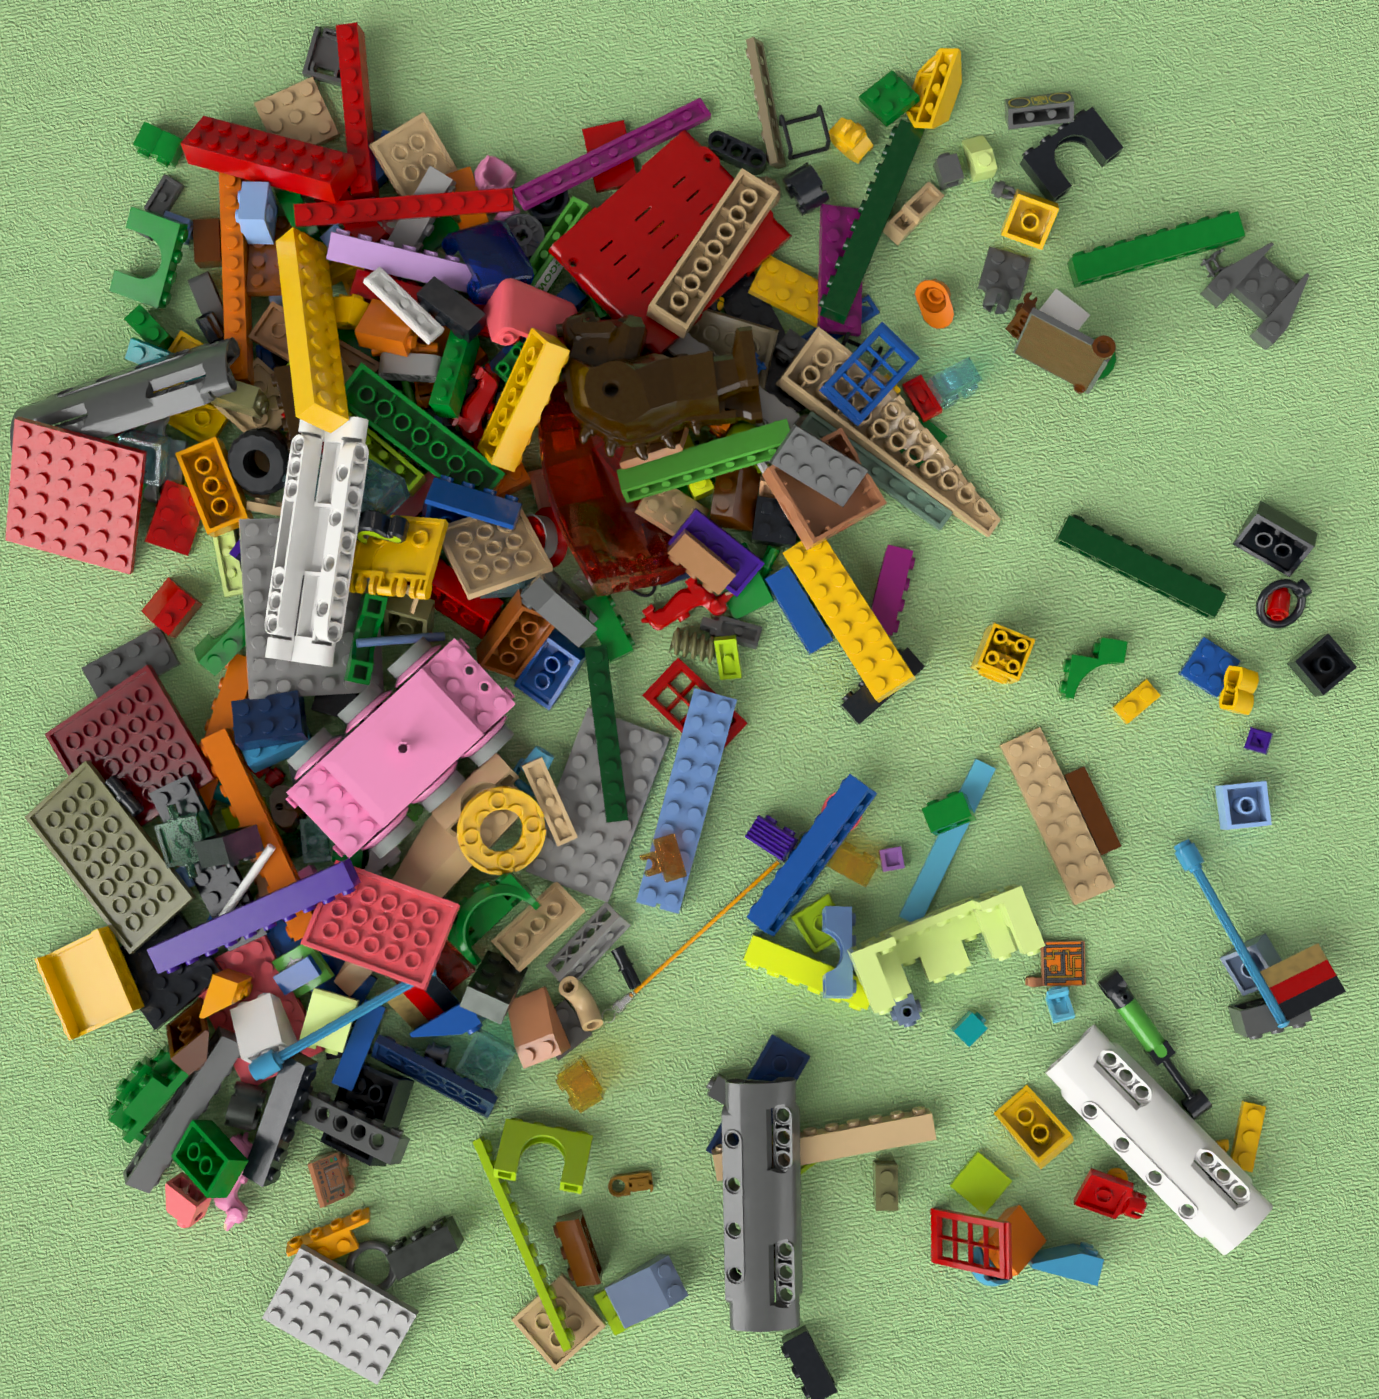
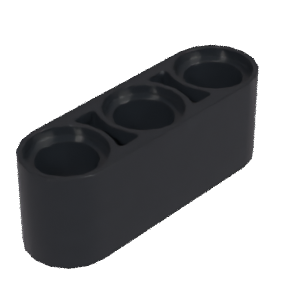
M714 131L709 135L708 148L720 160L739 169L743 168L752 175H760L764 172L766 155L762 150L722 131ZM715 141H721L723 145L721 147H715L712 145V143ZM740 150L743 154L734 156L732 151ZM759 159L762 163L756 166L751 161Z

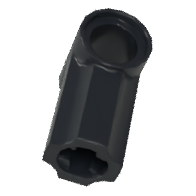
M208 311L196 318V322L209 344L224 340V329L214 311Z

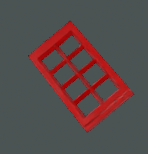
M677 658L642 696L682 733L687 715L680 721L670 711L681 700L690 706V701L684 696L695 685L701 690L711 693L715 692L682 660ZM683 672L692 682L680 693L671 682ZM669 687L677 695V698L666 708L656 698ZM735 710L732 717L734 721L730 724L724 748L748 724Z
M931 1208V1262L1010 1280L1012 1279L1011 1223L952 1210ZM943 1218L952 1220V1237L943 1235ZM958 1221L968 1223V1240L958 1238ZM973 1224L983 1226V1243L974 1241ZM989 1227L999 1229V1246L989 1244ZM943 1239L952 1241L953 1258L943 1256ZM958 1243L968 1244V1262L958 1260ZM974 1246L984 1249V1265L974 1263ZM989 1249L999 1251L1000 1268L990 1267Z

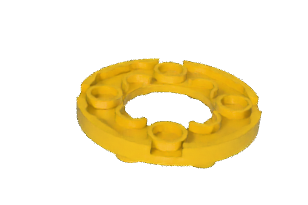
M508 786L492 787L475 795L465 805L457 824V840L465 858L478 870L492 875L517 872L528 866L541 851L546 836L544 814L537 802L524 791ZM501 809L515 812L522 823V834L519 841L512 848L505 851H494L487 848L480 836V826L484 818L491 812Z

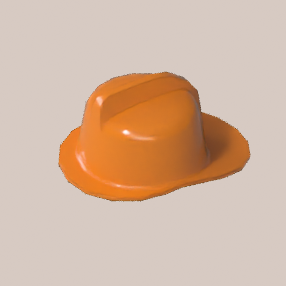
M936 278L920 282L916 287L915 296L925 322L936 329H943L949 326L954 317L949 287Z

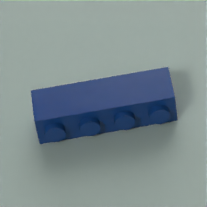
M787 565L767 577L765 582L805 649L811 655L831 643L834 634L828 624H823L820 619L823 616L816 605L812 606L809 601L811 597L804 587L801 588L797 575Z

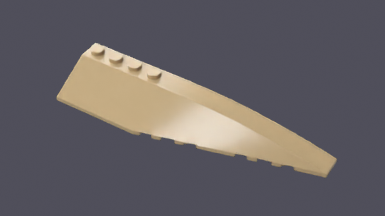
M817 327L778 379L776 385L836 429L842 427L847 437L953 512L952 515L986 537H990L1001 519L986 500L979 496L973 484L966 480L960 468L953 464L947 452L930 431L923 427L917 415L910 411L904 399L897 395L893 389L859 426L853 424L819 391L852 355V352L820 327ZM858 359L869 371L872 369L863 360ZM855 363L846 372L857 384L866 375ZM877 371L873 373L884 385L888 382ZM843 377L833 386L844 397L854 388ZM870 377L861 386L872 399L881 390ZM858 391L848 400L859 412L869 403ZM904 449L905 451L901 454L899 450ZM909 452L916 456L917 460H912L909 456ZM921 460L925 461L919 469L915 466Z
M507 809L496 810L488 814L480 826V836L483 844L491 849L519 819L518 815ZM431 815L425 821L392 880L444 898L474 866L465 858L460 850L457 836L453 837L436 818ZM345 961L334 982L350 997L374 971Z

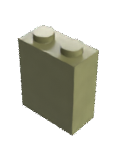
M236 381L237 390L235 392L216 397L214 401L210 402L212 405L258 419H262L263 414H266L269 409L268 398L259 387Z

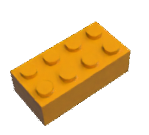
M215 436L175 453L207 535L215 538L239 528V519H254L251 510H246L247 500L244 492L234 480L228 467V452L223 440Z

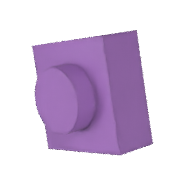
M901 846L879 850L882 872L905 868Z

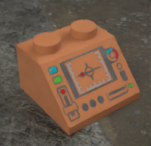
M334 1150L316 1156L307 1164L320 1208L346 1198L354 1192L356 1187L353 1175H349L347 1168L349 1166V1159L346 1154Z

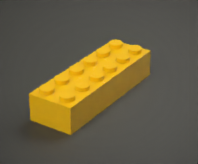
M533 327L527 336L477 447L490 464L515 472L516 467L520 465L522 454L526 446L531 442L533 430L540 422L544 407L549 403L551 391L559 381V374L563 365L569 359L570 350L555 336Z

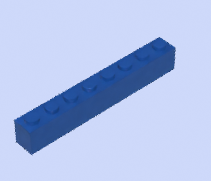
M849 774L841 782L836 794L828 800L823 812L815 818L810 830L802 836L797 848L789 854L784 866L776 872L771 884L763 890V895L758 902L750 908L747 918L765 933L775 936L878 793Z

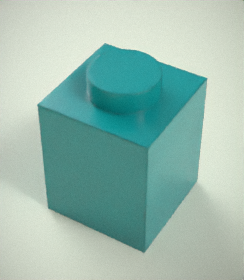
M969 1010L951 1030L970 1047L988 1028L984 1025L986 1020L980 1013L976 1012L974 1014Z

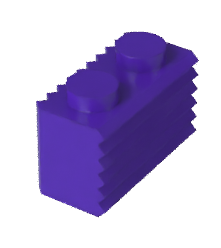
M758 815L745 838L785 863L799 841L794 837L796 833L786 826L783 829L776 826L778 821L768 815L765 818Z

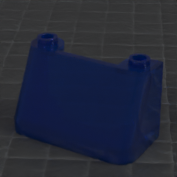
M493 220L448 233L442 241L441 246L445 253L454 256L459 251L471 272L472 277L467 283L466 289L474 304L486 305L498 285L507 278H513L528 285L532 283L534 276L533 268L505 221Z

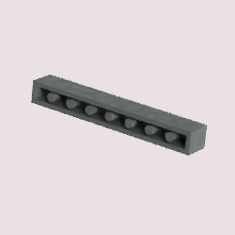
M218 1026L208 1041L207 1061L204 1066L190 1074L180 1085L124 1170L125 1185L150 1193L153 1187L159 1184L162 1173L172 1164L173 1158L171 1155L192 1119L198 1120L201 1113H205L209 1106V1101L213 1095L219 1092L222 1081L230 1075L233 1064L237 1058L241 1057L235 1033Z

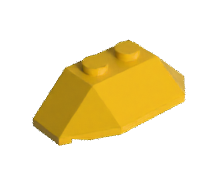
M940 48L936 55L929 59L917 72L912 89L919 95L920 101L906 112L914 128L934 129L949 121L962 84L960 49Z

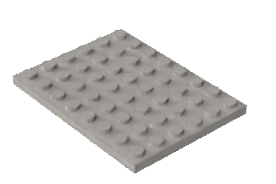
M280 518L239 519L249 699H264L268 695L298 690L301 696L363 692L369 685L344 681L362 596L361 593L349 592L343 634L336 643L333 667L265 657L267 639L272 637V634L266 632L264 626ZM303 575V579H302V586H301V592H300V599H299L297 620H296L295 633H294L295 636H296V631H297V624H298V617H299V610H300V604H301V597H302V590H303V583H304V576H305V575ZM367 578V586L365 588V592L363 593H369L368 585L370 578ZM379 628L377 637H381V628ZM375 646L374 666L370 684L375 682L384 692L382 647Z

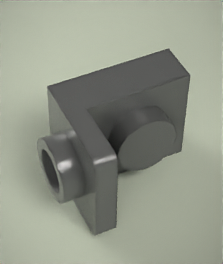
M789 329L782 340L775 345V355L782 362L786 363L788 361L791 363L807 341Z

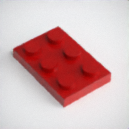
M167 479L164 481L144 542L185 556L189 555L201 519L189 487Z

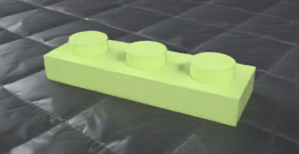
M234 529L215 538L213 537L224 597L226 598L243 594L241 562L229 554L238 541L236 530Z

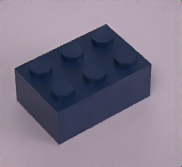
M298 690L268 695L264 699L248 698L231 701L235 744L242 751L308 740L304 698Z

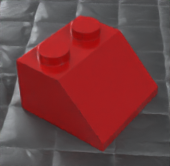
M168 577L141 611L168 636L176 638L203 604Z

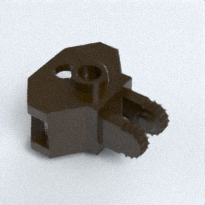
M284 784L275 787L269 797L273 821H275L276 826L288 834L295 832L301 821L307 819L306 816L308 815L299 806L294 809L286 800L289 796L286 792L290 788Z

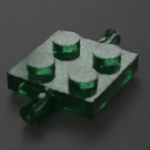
M176 803L168 805L166 807L170 819L154 826L166 867L168 869L175 866H185L189 879L198 877L194 863L199 861L194 842L206 838L199 813L190 816H179Z

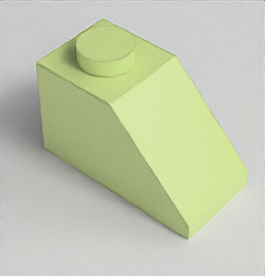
M981 135L962 140L972 181L977 182L993 178L998 168L992 147L985 137Z

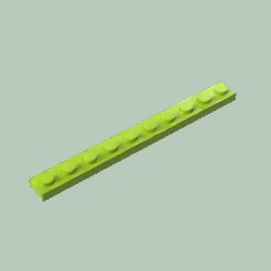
M484 1136L472 1141L561 1348L565 1352L573 1347L575 1335L571 1327L567 1328L564 1321L566 1319L565 1312L562 1306L558 1307L556 1303V1291L553 1285L549 1286L546 1280L548 1276L546 1268L543 1264H539L536 1257L539 1255L535 1244L529 1241L527 1236L530 1234L526 1223H522L519 1218L520 1209L517 1202H513L509 1195L511 1188L507 1180L503 1181L502 1178L494 1177L496 1160H494L491 1153L493 1152L492 1144Z

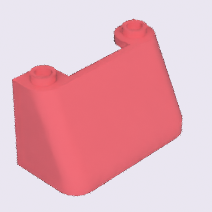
M513 278L503 280L483 308L484 313H486V322L491 341L504 346L513 344L519 336L527 338L532 327L555 336L564 344L563 337L558 338L556 324H562L566 318L578 314L573 303Z

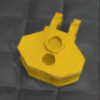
M841 117L829 130L832 144L849 160L857 164L874 147L867 137L865 128L850 119L847 120Z

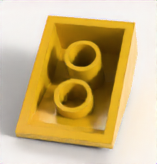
M1028 1085L1023 1087L994 1112V1115L1040 1170L1074 1142L1072 1134Z

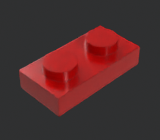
M921 374L902 384L903 391L923 423L942 413L943 409Z

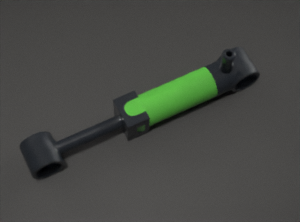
M1113 970L1097 982L1098 986L1112 1002L1138 1039L1151 1062L1157 1066L1163 1063L1184 1093L1185 1098L1180 1102L1187 1113L1195 1120L1212 1108V1104L1199 1088L1196 1091H1192L1170 1060L1175 1051L1157 1030L1119 972Z

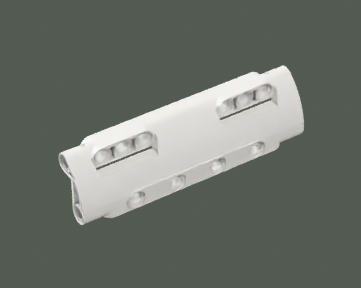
M349 416V421L332 433L300 419L298 432L302 434H298L292 439L265 617V630L268 634H272V637L267 639L266 658L333 667L336 643L343 634L369 450L365 444L369 422L367 419ZM324 442L316 502H314L322 443ZM303 575H305V576H304V583H303V590H302L300 610H299L297 631H296V636H295L294 633H295V626H296V620H297V613H298L300 592H301V586H302V579H303Z
M1095 1024L1088 1028L1079 1041L1046 1070L1045 1073L1061 1089L1064 1099L1199 1237H1206L1222 1255H1226L1239 1245L1272 1210L1273 1205L1256 1190L1252 1179L1118 1043L1109 1041V1038ZM1107 1053L1114 1054L1116 1058H1110ZM1096 1061H1098L1140 1105H1138ZM1123 1069L1131 1071L1132 1075L1124 1073ZM1139 1086H1145L1148 1091L1141 1090ZM1088 1104L1094 1105L1096 1109H1091ZM1120 1137L1126 1138L1129 1142L1122 1141ZM1203 1152H1209L1213 1156H1206ZM1194 1160L1233 1198V1200L1238 1205H1236L1214 1181L1212 1182L1208 1178L1209 1176L1194 1162ZM1224 1168L1228 1170L1229 1173H1224L1220 1169ZM1152 1171H1158L1161 1175H1156ZM1237 1185L1245 1187V1190L1237 1188ZM1185 1204H1190L1193 1208H1188Z

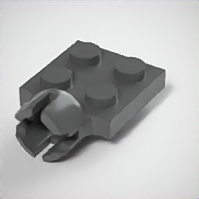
M989 246L977 288L985 292L983 308L991 313L992 306L996 303L995 314H1004L1009 308L1011 299H1020L1031 258Z

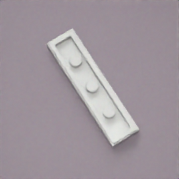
M378 267L364 279L363 283L428 345L444 332L445 329L381 267Z

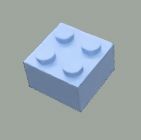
M242 181V188L238 191L239 209L235 211V219L240 224L241 233L245 236L248 244H274L278 205L269 182Z
M1266 781L1215 786L1220 830L1272 825Z

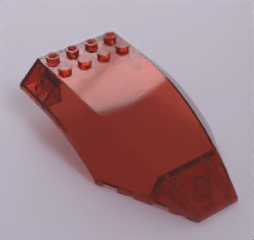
M567 381L558 382L551 391L549 403L544 407L540 422L537 425L541 464L548 497L558 526L590 586L599 597L663 585L685 573L686 568L683 565H676L669 559L668 547L670 545L668 541L672 536L635 513L641 499L626 503L617 470L621 469L619 462L625 447L620 446V448H616L614 456L610 458L605 453L603 438L597 435L595 437L591 436L586 444H581L579 441L580 423L575 419L570 404L565 401L564 389H567Z

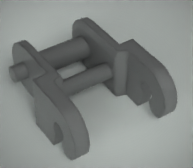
M1224 248L1214 252L1208 260L1203 259V263L1200 264L1201 266L1205 265L1209 275L1207 277H1215L1216 273L1229 267H1220L1215 259L1217 255L1225 250ZM1213 261L1217 270L1213 271L1209 262Z

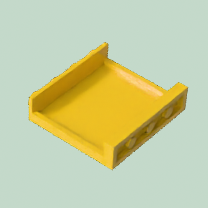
M108 926L98 928L81 939L35 959L37 969L46 985V991L51 997L55 1012L60 1018L63 1031L69 1041L145 1007L115 935Z

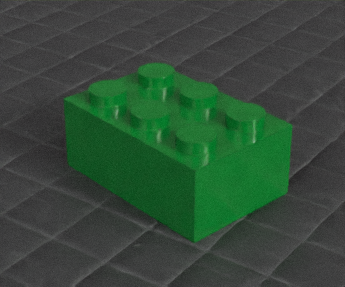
M192 1119L171 1155L173 1160L206 1198H227L249 1161L212 1120Z

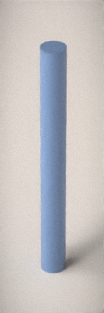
M435 632L356 639V646L359 648L416 643L423 636L428 642L445 641V633Z

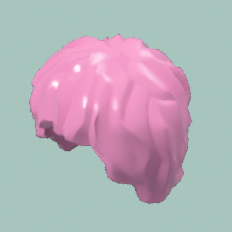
M487 155L474 172L475 185L478 190L512 188L517 173L504 161L495 156Z

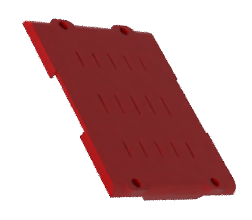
M683 130L649 159L636 175L598 208L594 207L554 242L548 252L575 278L578 285L612 319H619L626 315L641 317L648 330L644 349L649 354H663L680 337L647 316L649 304L735 178L720 164L719 158L708 147L702 146L687 130ZM685 177L684 180H682L675 188H673V186H675L681 179ZM697 191H699L694 197H692V198L687 202V200H688L692 195H694ZM711 204L713 205V206H711L704 214L700 215V214H701L702 212H704ZM648 208H651V209L648 210L642 217H640L637 221H635V220H636L639 216H641ZM771 210L702 313L745 274L748 277L792 237L774 218ZM664 221V223L660 227H658L651 235H649V233H651L657 226H659ZM678 235L677 238H675L668 246H666V247L663 249V247H664L666 244H668L675 236ZM612 241V243L609 246H607L602 252H600L606 245H608ZM626 255L625 258H623L616 266H614V264H616L623 256ZM638 269H640L633 277H631V278L628 280V278H629L631 275H633ZM652 283H654L649 289H647V290L642 294V292H643L647 287H649ZM702 313L700 314L694 325L702 318Z

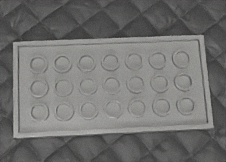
M588 707L557 787V792L578 838L557 846L545 820L546 836L543 847L537 857L528 865L526 872L552 882H558L560 885L608 902L670 738L616 718L629 820L606 823L593 712Z

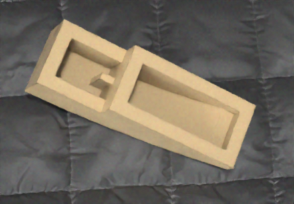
M927 182L886 224L883 233L896 245H899L936 207L945 195L933 184Z

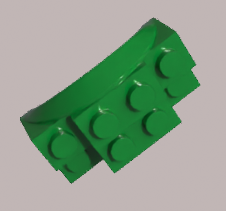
M503 873L495 881L497 885H493L490 881L484 884L482 881L472 890L475 893L469 899L464 897L458 903L460 905L457 913L458 918H455L447 938L475 966L482 959L476 954L472 946L523 900L529 903L535 910L542 906L530 893V888L527 885H523L513 873L508 875ZM470 926L475 930L474 932L469 930Z
M168 1044L163 1050L161 1048L158 1049L153 1058L149 1059L145 1056L142 1061L138 1060L132 1066L128 1077H123L116 1085V1100L108 1108V1120L123 1130V1140L129 1144L134 1139L143 1143L147 1137L144 1134L143 1128L189 1076L170 1059ZM166 1073H168V1074H167V1079H166L164 1076H162L161 1074H166Z

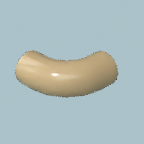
M573 976L562 979L559 984V992L575 1009L582 1029L584 1031H593L603 1025L602 1016L587 987Z

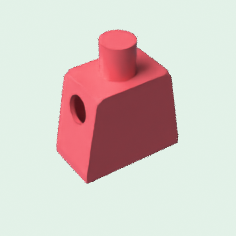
M184 1172L179 1173L165 1184L166 1210L177 1219L179 1227H191L205 1216L212 1198H206Z

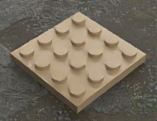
M522 507L515 530L471 517L448 524L442 547L468 600L537 577L540 573L545 574L553 571V566Z

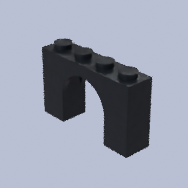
M1093 107L1087 111L1081 110L1074 116V122L1069 124L1063 123L1057 129L1056 134L1052 137L1050 134L1039 142L1040 145L1035 149L1031 147L1023 153L1020 166L1045 199L1056 202L1067 194L1072 186L1055 162V149L1060 145L1075 142L1085 146L1101 167L1116 158L1124 147Z

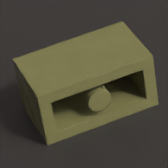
M895 1160L873 1161V1206L876 1211H898V1165Z

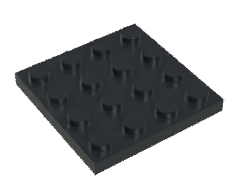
M181 912L163 926L135 953L129 954L123 945L120 947L145 1006L140 1010L154 1030H159L209 988L213 974L223 971L212 955L206 957L204 953L198 956L200 960L190 965H186V962L179 965L180 969L167 974L166 971L157 973L147 949L192 928Z

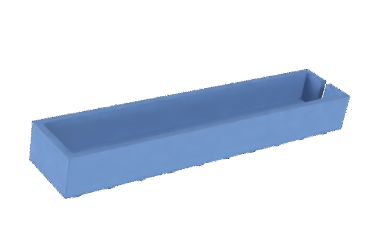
M694 688L636 900L637 903L656 907L658 903L661 904L660 909L679 914L737 699Z

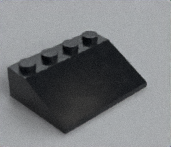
M364 1062L353 1091L339 1086L334 1101H343L349 1104L348 1108L364 1111L367 1113L366 1117L380 1119L385 1122V1126L399 1129L414 1080L399 1073ZM347 1118L345 1119V1126L348 1123ZM364 1127V1128H363V1134H364V1136H365L366 1129H365V1127ZM323 1132L320 1142L369 1166H386L387 1163ZM383 1136L381 1137V1143H382V1145H383V1143H384V1137H383Z

